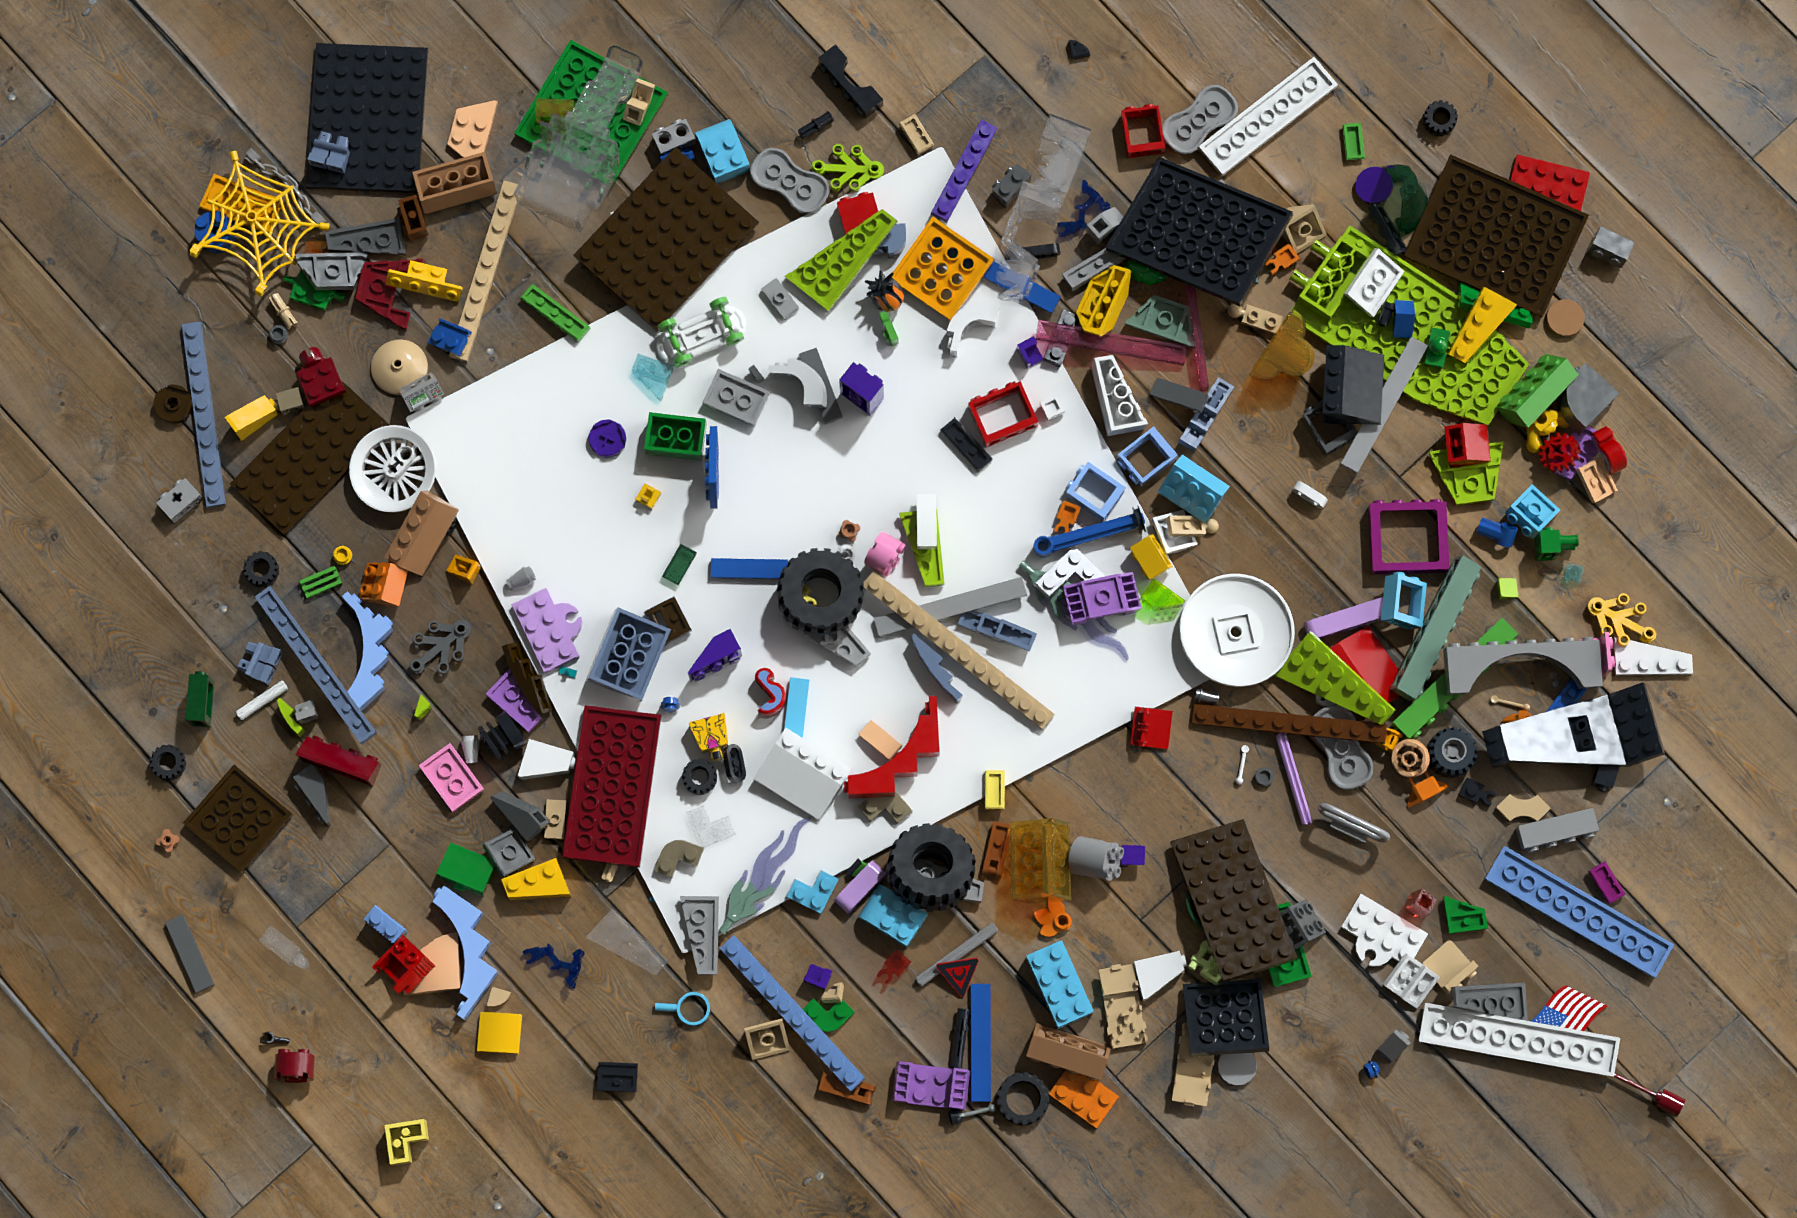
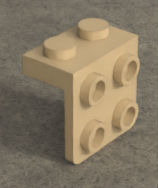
M1447 941L1422 963L1440 977L1436 983L1446 994L1452 991V987L1463 986L1460 982L1465 978L1470 980L1477 973L1475 969L1478 967L1474 960L1470 962L1452 941Z

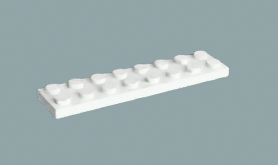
M1313 57L1203 142L1198 149L1218 173L1223 176L1337 88L1338 84L1316 58Z

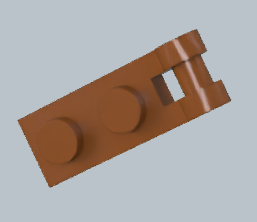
M997 821L993 822L982 870L983 875L992 874L996 878H1001L1013 825ZM990 862H998L997 868L991 867Z
M824 1071L818 1090L871 1105L873 1101L871 1097L877 1086L861 1082L851 1092L834 1073ZM860 1088L865 1089L864 1096L858 1095Z

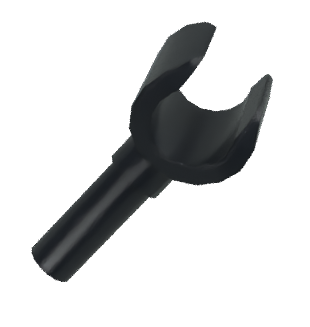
M265 1032L262 1035H267L268 1041L262 1040L260 1042L262 1044H269L271 1042L289 1043L290 1039L274 1036L272 1032Z

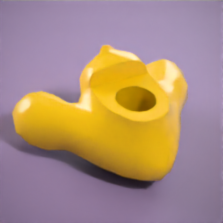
M1546 409L1529 428L1526 427V446L1528 451L1539 453L1541 451L1539 447L1543 446L1539 438L1540 436L1554 433L1557 426L1561 428L1569 427L1561 411Z

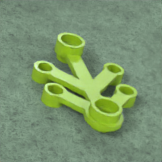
M841 144L833 146V155L839 157L846 165L825 164L821 160H816L811 164V172L822 176L825 172L844 173L840 178L831 180L830 186L833 191H839L857 173L863 175L858 180L853 179L850 181L849 188L852 192H858L861 186L868 180H876L884 174L883 165L878 161H871L862 152L860 145H854L851 148V154L853 157L858 158L865 166L857 165L844 152ZM838 148H839V149H841L842 151H841V152H835V149H838ZM856 149L860 150L859 153H854L853 151ZM816 165L822 166L820 169L815 168ZM872 168H877L878 170H877V171H872L871 169H872ZM839 183V186L834 187L833 184ZM852 184H857L858 187L853 188Z

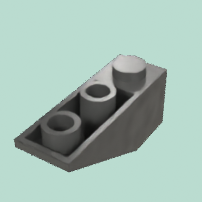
M311 764L293 777L296 781L294 786L299 793H305L307 798L304 800L309 807L316 808L318 811L316 816L322 824L326 822L330 826L331 818L326 781L315 766Z
M500 791L490 797L495 806L504 813L507 820L515 826L519 834L527 841L537 837L550 823L538 807L510 794Z

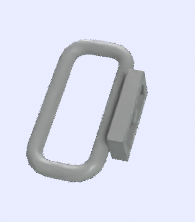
M1321 803L1318 806V812L1332 820L1330 828L1365 844L1368 837L1381 843H1387L1390 840V834L1385 830L1327 803Z

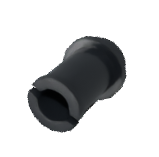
M1384 302L1381 305L1382 309L1376 321L1377 325L1388 327L1392 312H1395V305Z

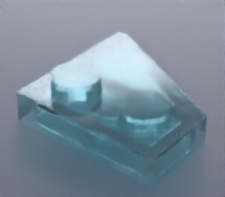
M638 354L632 368V373L642 381L658 400L662 401L674 366Z

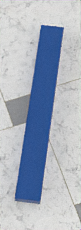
M935 238L932 241V246L935 248H939L943 244L940 238ZM950 249L947 255L949 258H956L958 251ZM966 259L963 262L965 269H970L974 265V262L970 259ZM995 261L982 277L1051 314L1061 296Z

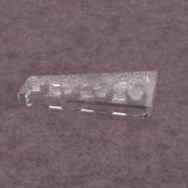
M613 909L586 936L587 939L655 976L669 963L667 958Z

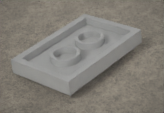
M718 369L702 403L755 427L770 395V391Z

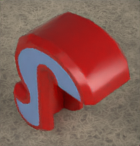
M1605 426L1591 434L1592 442L1604 458L1610 475L1627 467L1625 451L1614 438L1613 431L1609 427Z
M760 668L755 674V682L770 697V700L758 709V714L763 717H771L777 714L786 702L784 687L779 683L771 681L775 677L774 673L768 668Z

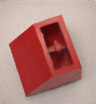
M1460 423L1444 426L1448 463L1453 468L1491 462L1487 425Z

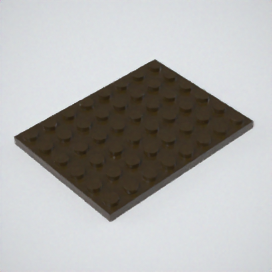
M675 147L576 251L573 257L658 332V324L670 319L755 229L759 221Z
M1450 154L1404 254V258L1481 290L1482 287H1486L1517 304V307L1524 308L1530 313L1543 318L1589 215Z

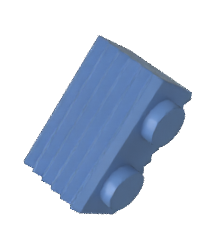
M376 905L364 918V921L392 944L396 943L402 935L405 936L408 932Z

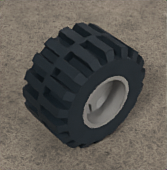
M1447 727L1437 732L1429 741L1427 750L1430 757L1431 769L1435 768V773L1438 775L1441 773L1443 774L1442 777L1447 778L1450 776L1455 778L1456 776L1463 775L1474 765V761L1478 756L1476 754L1478 746H1475V739L1470 738L1471 734L1464 732L1465 729L1461 728L1459 730L1457 727Z

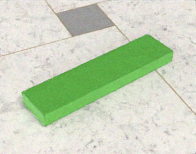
M533 284L520 297L524 303L578 343L591 329L589 325Z

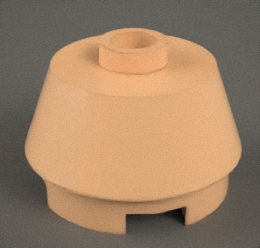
M1406 739L1394 747L1392 751V764L1401 775L1417 777L1428 768L1430 761L1429 752L1421 742L1414 739Z

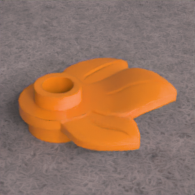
M1049 898L1048 909H1040L1034 913L1036 920L1043 925L1040 934L1047 937L1055 936L1059 931H1067L1072 925L1070 915L1065 913L1064 904L1055 898ZM1060 919H1065L1066 924L1060 925L1058 921Z

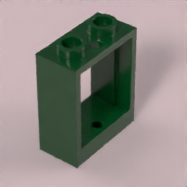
M202 671L189 674L185 720L191 726L211 727L215 682L209 675H206V672Z

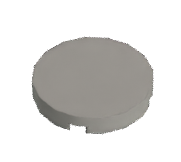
M1253 1053L1221 1055L1217 1064L1218 1072L1222 1079L1234 1086L1244 1085L1251 1081L1257 1070V1063Z

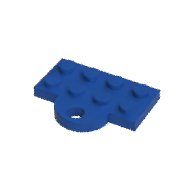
M710 426V433L706 434V446L709 445V447L705 450L706 460H709L705 462V474H709L705 476V488H709L706 489V501H710V509H718L717 426Z

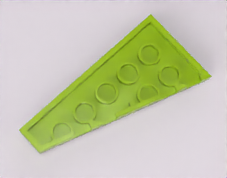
M881 209L784 277L826 310L830 311L898 220L884 209Z
M1309 632L1289 655L1280 670L1274 674L1281 679L1381 725L1395 711L1383 697L1313 632Z

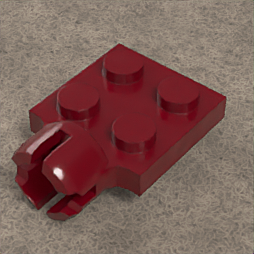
M318 347L309 348L311 357L307 355L306 350L300 353L299 359L302 369L296 372L311 407L346 392L332 357L324 359Z

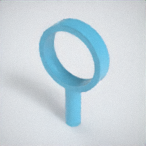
M689 992L680 998L678 1004L655 1003V1011L677 1012L682 1022L690 1026H697L704 1023L709 1017L710 1004L701 993ZM689 996H699L707 1005L706 1015L698 1022H689L680 1013L681 1003Z

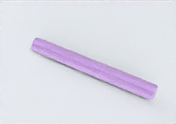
M1279 733L1276 735V740L1301 824L1303 826L1312 823V819L1287 735Z

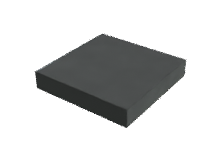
M516 828L482 845L502 878L536 860Z

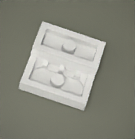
M1405 953L1383 985L1415 1008H1418L1440 977Z

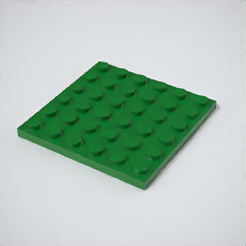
M570 39L515 130L514 135L612 188L666 99L668 92L655 85L651 102L640 126L623 120L625 107L632 97L636 80L639 78L646 82L648 81Z

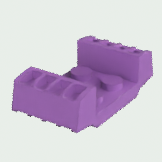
M1133 572L1114 574L1063 586L1072 626L1085 624L1090 619L1123 613V616L1133 614L1142 609Z
M898 1061L895 1067L891 1101L966 1110L970 1071L967 1069H949Z

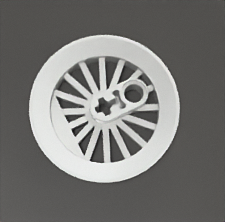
M390 425L375 429L368 433L354 449L349 466L351 484L359 498L376 510L400 512L412 508L420 491H430L434 483L436 460L433 450L422 435L410 428ZM390 440H391L392 457L390 456V454H389V452H388V450H387V448H386V446H385V444H384V442H387V441H390ZM396 440H403L401 447L397 450ZM408 442H411L412 444H414V445L412 446V448H410L409 446H407V443H408ZM379 445L381 446L387 458V461L374 450ZM417 449H419L422 453L419 456H417V453L415 452ZM407 451H410V452H411L410 458L407 459V460H404V459H403L404 453L407 452ZM373 453L384 465L368 460V457ZM424 459L425 466L411 467L413 464ZM367 463L383 469L365 471V466ZM393 467L396 468V473L391 470ZM425 470L424 477L408 473ZM382 474L372 480L366 476ZM405 476L411 477V478H414V479H417V480H420V481H423V482H422L421 486H420L419 488H417V487H416L411 481H409ZM402 480L416 491L413 495H409ZM398 483L406 497V499L400 501ZM392 487L394 488V499L389 496Z

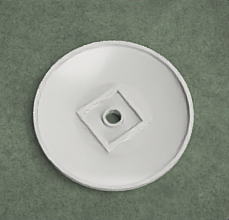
M1226 574L1203 583L1187 600L1180 618V639L1189 661L1205 677L1226 686L1246 687L1269 679L1284 665L1294 643L1293 617L1284 598L1268 583L1249 575ZM1238 628L1241 635L1239 637L1232 636L1231 629Z

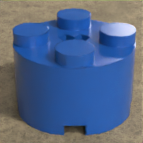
M212 211L206 212L196 219L194 230L199 242L207 234L210 227ZM215 211L213 228L206 240L216 235L213 233L219 229L221 211ZM225 214L221 232L227 229L229 218ZM226 234L219 239L234 242L236 236ZM213 241L208 245L229 249L232 244ZM204 248L214 254L225 252L214 248Z

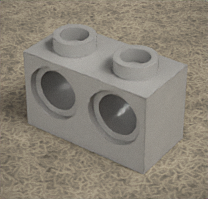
M678 119L672 122L670 126L666 128L660 127L652 133V139L660 156L672 151L675 147L681 151L696 144L695 137L686 119ZM683 130L686 132V135L680 137L677 133ZM663 138L669 139V142L667 144H661L660 140Z

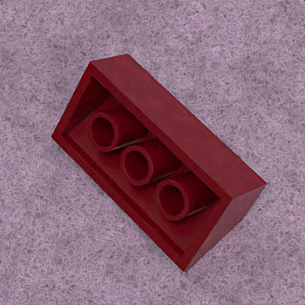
M314 735L312 738L306 737L296 753V756L305 763L313 764L319 768L370 786H374L381 768V764L377 762L378 758L367 755V757L359 755L360 752L351 748L348 751L341 749L342 746L334 742L330 744L324 743V739Z

